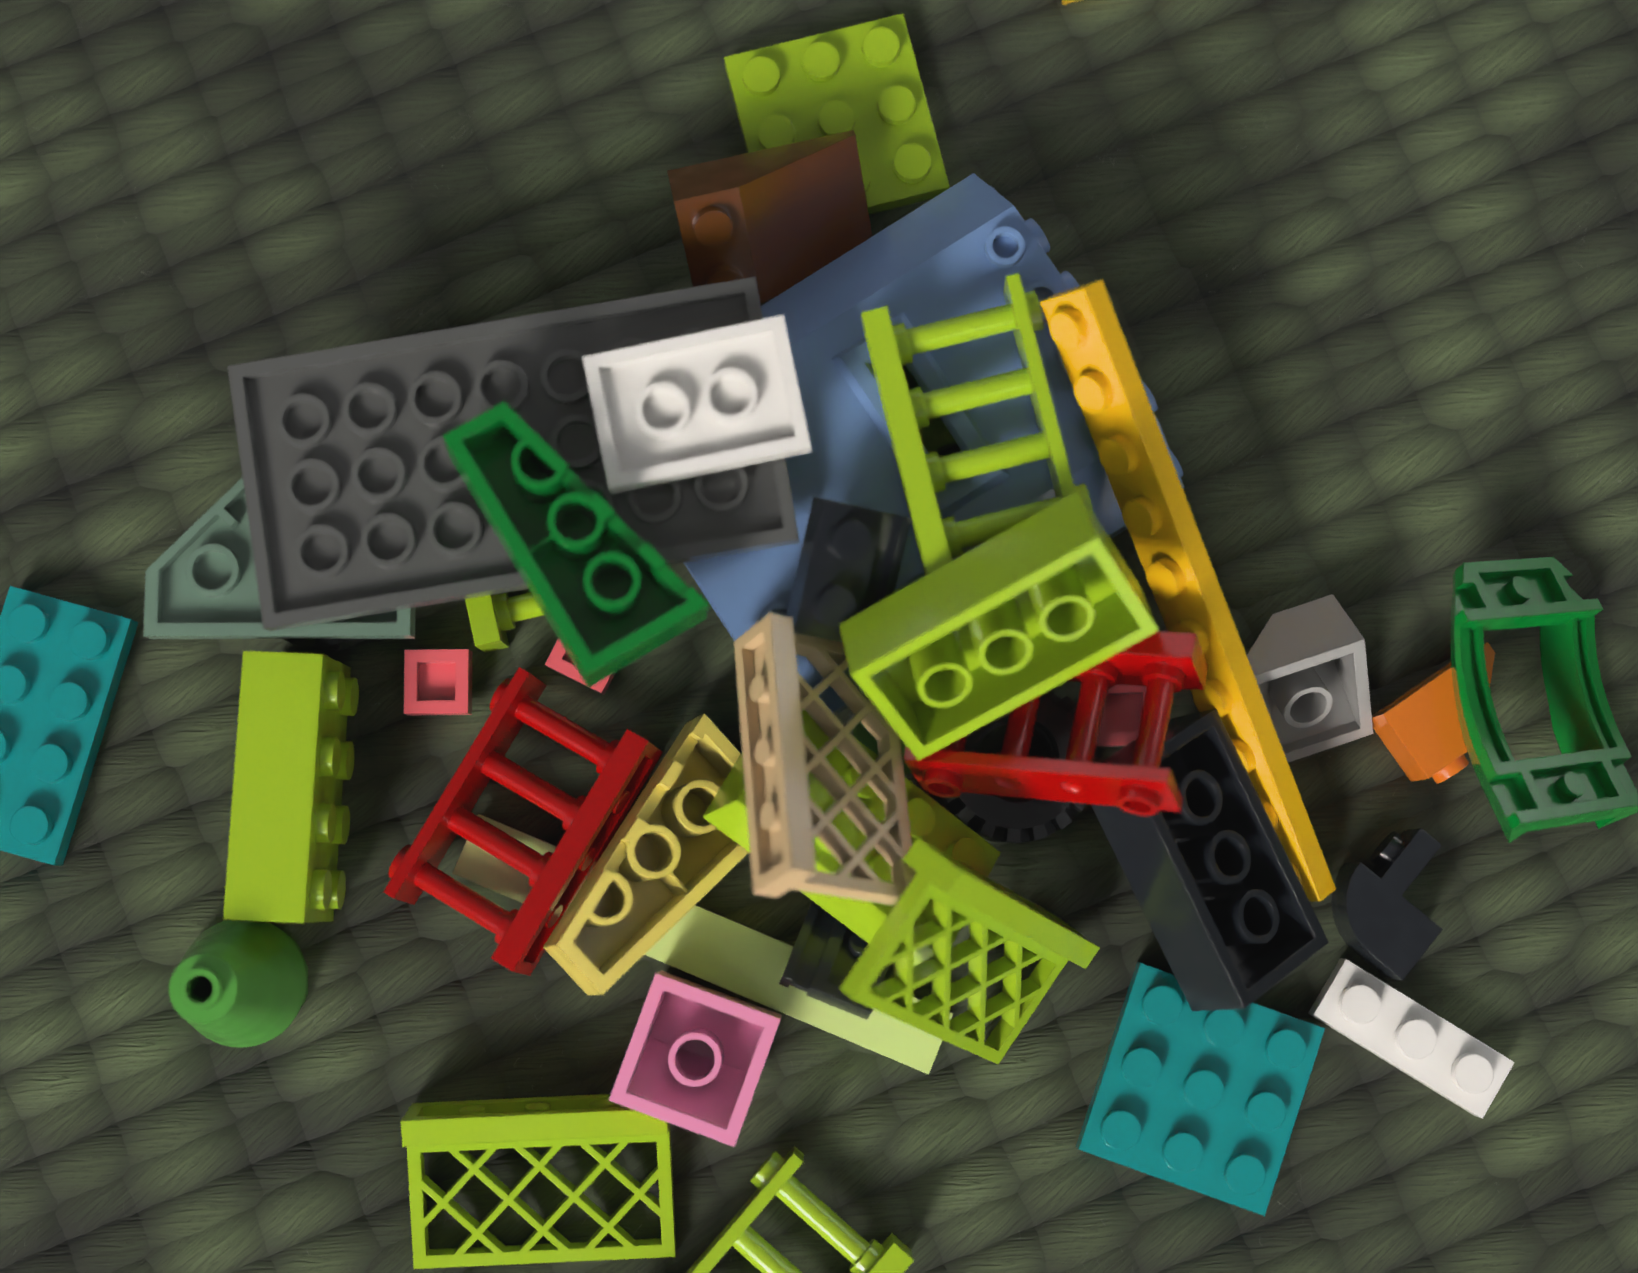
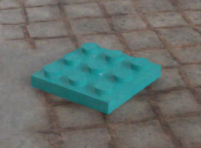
M1137 962L1076 1148L1265 1216L1325 1028L1255 1003H1251L1245 1009L1192 1011L1175 975Z

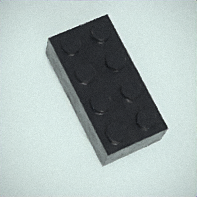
M1215 708L1170 718L1168 722L1160 768L1170 769L1183 798L1181 812L1158 810L1154 815L1142 816L1128 813L1118 806L1091 804L1192 1011L1245 1009L1329 943ZM1137 739L1100 763L1131 766Z

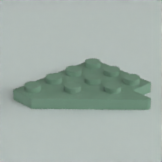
M242 477L146 569L143 636L150 639H415V608L277 631L263 629Z

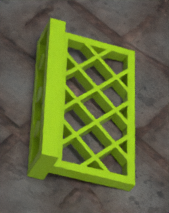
M917 837L902 859L903 862L917 872L839 989L856 1002L999 1064L1068 960L1086 969L1100 947L1054 913ZM930 898L933 899V919L914 929V922ZM969 924V938L951 947V933ZM932 943V957L913 967L914 951ZM1004 943V956L987 964V951ZM1041 959L1031 975L1021 981L1022 968ZM968 961V975L950 984L951 970ZM895 962V976L871 988L883 968ZM1003 979L1002 992L986 1000V987ZM932 980V994L913 1003V990ZM967 998V1011L950 1019V1007ZM1002 1014L1000 1021L987 1040H985V1023Z
M611 1094L412 1103L401 1120L402 1147H407L414 1269L675 1257L676 1231L670 1123L609 1101ZM656 1142L658 1165L641 1183L614 1160L628 1143ZM597 1144H614V1145H613V1146L610 1148V1150L606 1153V1152H605L602 1148H600ZM580 1145L598 1161L576 1186L549 1163L563 1146ZM532 1147H549V1148H548V1149L546 1150V1152L541 1156V1155H540L538 1152H536ZM514 1148L533 1165L511 1189L483 1165L497 1149ZM467 1150L484 1151L476 1159ZM448 1151L467 1170L445 1192L425 1175L424 1153ZM604 1169H607L632 1192L610 1217L583 1193ZM539 1172L567 1195L546 1219H543L518 1196ZM473 1175L501 1198L500 1202L481 1222H478L452 1199ZM657 1180L659 1182V1199L648 1190ZM426 1194L436 1202L428 1212ZM640 1199L660 1217L661 1238L634 1239L617 1223ZM574 1202L601 1226L587 1242L570 1243L552 1227ZM508 1205L536 1229L522 1245L505 1246L487 1230ZM442 1209L446 1210L470 1232L457 1248L429 1249L428 1224ZM608 1233L616 1239L615 1241H601ZM542 1236H544L548 1241L551 1242V1244L536 1243L542 1238ZM478 1239V1240L481 1241L486 1247H471V1246H472V1244Z

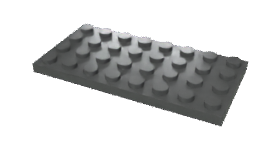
M756 277L227 366L263 629L277 631L528 589L451 461L443 439L444 434L503 401L569 465V469L594 493L597 492L615 510V514L644 543L647 542L667 561L666 565L800 543L786 458L612 494L607 485L582 358L588 355L763 319Z

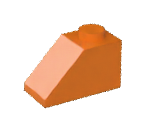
M1486 642L1484 643V653L1490 687L1495 651ZM1451 662L1372 715L1373 729L1411 782L1432 777L1436 784H1439L1457 774L1470 763L1464 755L1467 749L1457 713Z

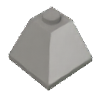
M1331 594L1272 614L1247 654L1287 762L1374 734L1365 639L1335 596Z

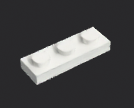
M1339 959L1308 1012L1311 1016L1467 1112L1482 1119L1515 1063L1347 959Z

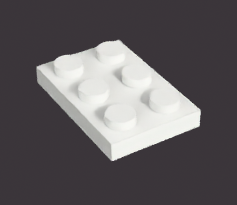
M784 315L582 357L607 485L612 494L812 452Z

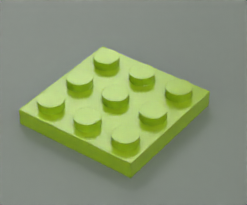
M903 14L724 57L725 68L747 153L854 130L869 214L933 199L950 188Z

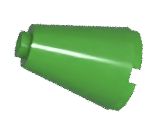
M225 920L205 930L190 945L171 976L169 996L174 1009L209 1040L228 1047L245 1048L257 1046L280 1036L290 1026L300 1008L303 1007L308 995V966L299 945L289 935L266 921Z

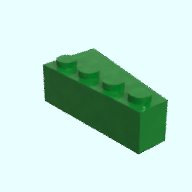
M504 401L443 435L451 461L588 688L707 619L710 604L692 586L689 587L666 565L667 561L647 542L644 543L615 514V510L597 492L594 493L569 469V465Z

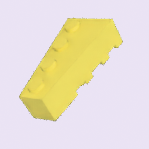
M705 713L684 725L543 946L587 995H603L749 853L703 818L704 813L741 754Z

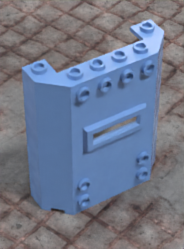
M973 173L761 306L763 319L784 315L812 452L786 457L800 543L684 562L733 641L769 613L787 616L813 497L910 518L862 329L861 312L887 306L892 326L904 323L906 329L1006 304L1003 289L1005 277L1008 275L1019 273L1024 292L1035 290L1039 302L1059 292L1079 286L1075 278L1068 271L1060 274L1046 254L1050 251V245L1036 221L1032 218L1024 221L1012 203ZM1041 308L1044 329L1034 333L1074 485L1085 483L1093 513L1109 538L1112 539L1126 530L1127 527L1123 521L1116 497L1105 469L1100 462L1098 451L1080 405L1075 398L1070 379L1057 346L1052 339L1048 323ZM1013 330L913 355V362L904 364L918 386L921 387L923 393L1022 368ZM1142 381L1152 410L1155 412L1158 409L1155 398ZM1029 394L939 417L961 451L1039 432ZM1156 418L1181 486L1184 488L1181 480L1183 470L1177 458L1169 449L1160 423ZM923 445L924 453L927 454L928 451ZM1046 459L946 483L945 491L935 493L941 519L953 516L955 522L1056 497ZM910 523L895 593L925 576L912 523ZM981 544L962 548V553L965 554ZM796 655L798 673L813 689L823 677L805 656ZM848 667L843 672L858 688V690L864 695V697H866V693L852 677ZM830 685L819 695L835 716L848 708Z

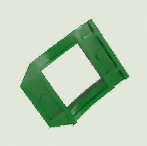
M1554 557L1464 562L1453 574L1450 645L1454 696L1459 723L1472 766L1508 843L1528 831L1594 821L1597 828L1600 829L1638 812V791L1623 764L1632 756L1620 734L1608 704L1597 659L1595 615L1602 611L1603 607L1598 598L1582 599L1568 585L1566 581L1573 574ZM1540 626L1541 666L1553 732L1561 754L1515 760L1504 737L1490 692L1484 653V631Z

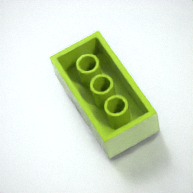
M1079 490L839 624L850 674L918 761L1159 631L1137 579Z
M243 651L223 920L290 923L330 922L334 919V909H341L343 906L346 878L343 870H337L339 844L347 843L350 830V811L348 806L341 805L343 780H350L352 777L355 757L353 742L346 741L347 716H355L357 712L359 685L357 678L350 677L351 667L326 655Z
M804 709L802 711L803 733L815 748L819 750L829 740V737ZM856 739L873 761H875L878 755ZM836 746L825 757L827 762L849 787L860 776L858 771ZM741 753L704 813L703 818L750 853L743 753ZM810 772L807 775L809 797L824 814L835 800ZM904 777L912 845L918 837L980 873L989 876L1001 852ZM867 783L856 796L881 823L886 818L884 802ZM843 809L830 821L854 850L867 838ZM816 836L813 839L816 871L834 874L841 867V863ZM874 846L863 858L864 862L882 882L893 883L891 865ZM800 891L867 943L872 941L894 908V905ZM930 898L914 922V929L933 919V899ZM961 928L951 933V947ZM932 943L914 951L913 967L932 957Z

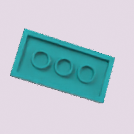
M13 586L9 587L0 615V851L54 866H63L139 622Z

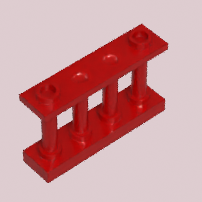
M1156 632L1067 680L1081 682L1082 684L1065 760L1028 757L1041 695L1010 711L1000 755L964 752L967 734L919 761L910 749L906 747L903 760L922 789L933 795L945 798H955L960 796L961 792L1118 806L1128 813L1142 816L1154 815L1158 810L1181 812L1183 798L1170 769L1160 768L1174 693L1182 689L1204 690L1208 664L1196 634ZM1116 684L1147 687L1131 766L1093 763L1108 689L1113 688Z
M519 667L513 678L505 679L494 692L489 707L492 713L412 845L404 846L393 859L388 872L391 880L383 892L393 899L413 905L416 904L423 891L427 892L495 934V942L499 945L491 959L512 972L531 976L545 952L543 946L605 851L663 752L648 740L628 729L620 741L614 739L609 743L545 706L538 699L547 685ZM524 723L597 765L596 772L600 775L587 797L581 795L576 799L505 757L506 752ZM490 779L563 821L562 827L566 832L553 853L547 852L542 855L471 812ZM457 834L529 877V885L533 888L519 910L517 908L510 912L437 868Z

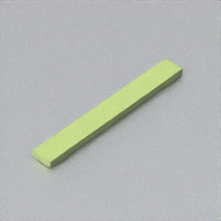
M481 814L477 815L542 855L547 852L553 853L557 847ZM468 840L452 873L521 903H524L533 888L529 885L528 876ZM697 905L688 911L644 954L928 1075L943 1041L873 1009L871 1015L866 1020L809 997L807 992L791 985L788 988L780 985L779 983L793 950V945ZM913 996V1003L921 1000Z

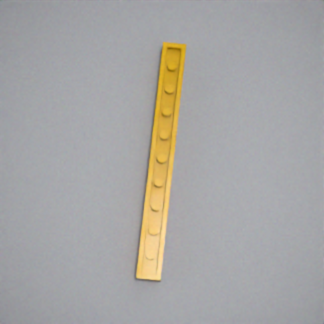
M1101 279L1052 295L1039 303L1167 631L1196 634L1208 664L1204 690L1190 689L1194 703L1199 712L1217 709L1308 900L1321 902L1336 890L1334 881L1104 282Z

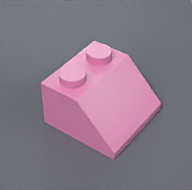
M661 970L655 973L609 1101L735 1147L782 1015Z

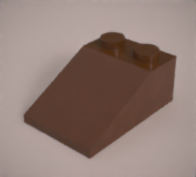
M854 130L667 170L693 287L756 277L761 304L780 295L872 237Z

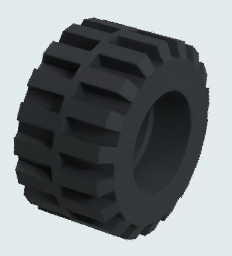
M1054 688L1041 695L1033 732L1046 745L1050 759L1065 760L1076 712L1073 708L1077 704L1067 695L1064 698L1053 693ZM1010 712L969 733L964 752L976 753L981 740L988 732L1008 723ZM1097 744L1093 758V763L1094 759L1099 757ZM961 792L960 796L955 798L941 797L945 804L943 807L978 835L987 838L986 840L1014 844L1048 837V835L1063 829L1072 822L1071 819L1075 814L1082 811L1086 803L1031 798L1013 801L1002 799L995 795Z

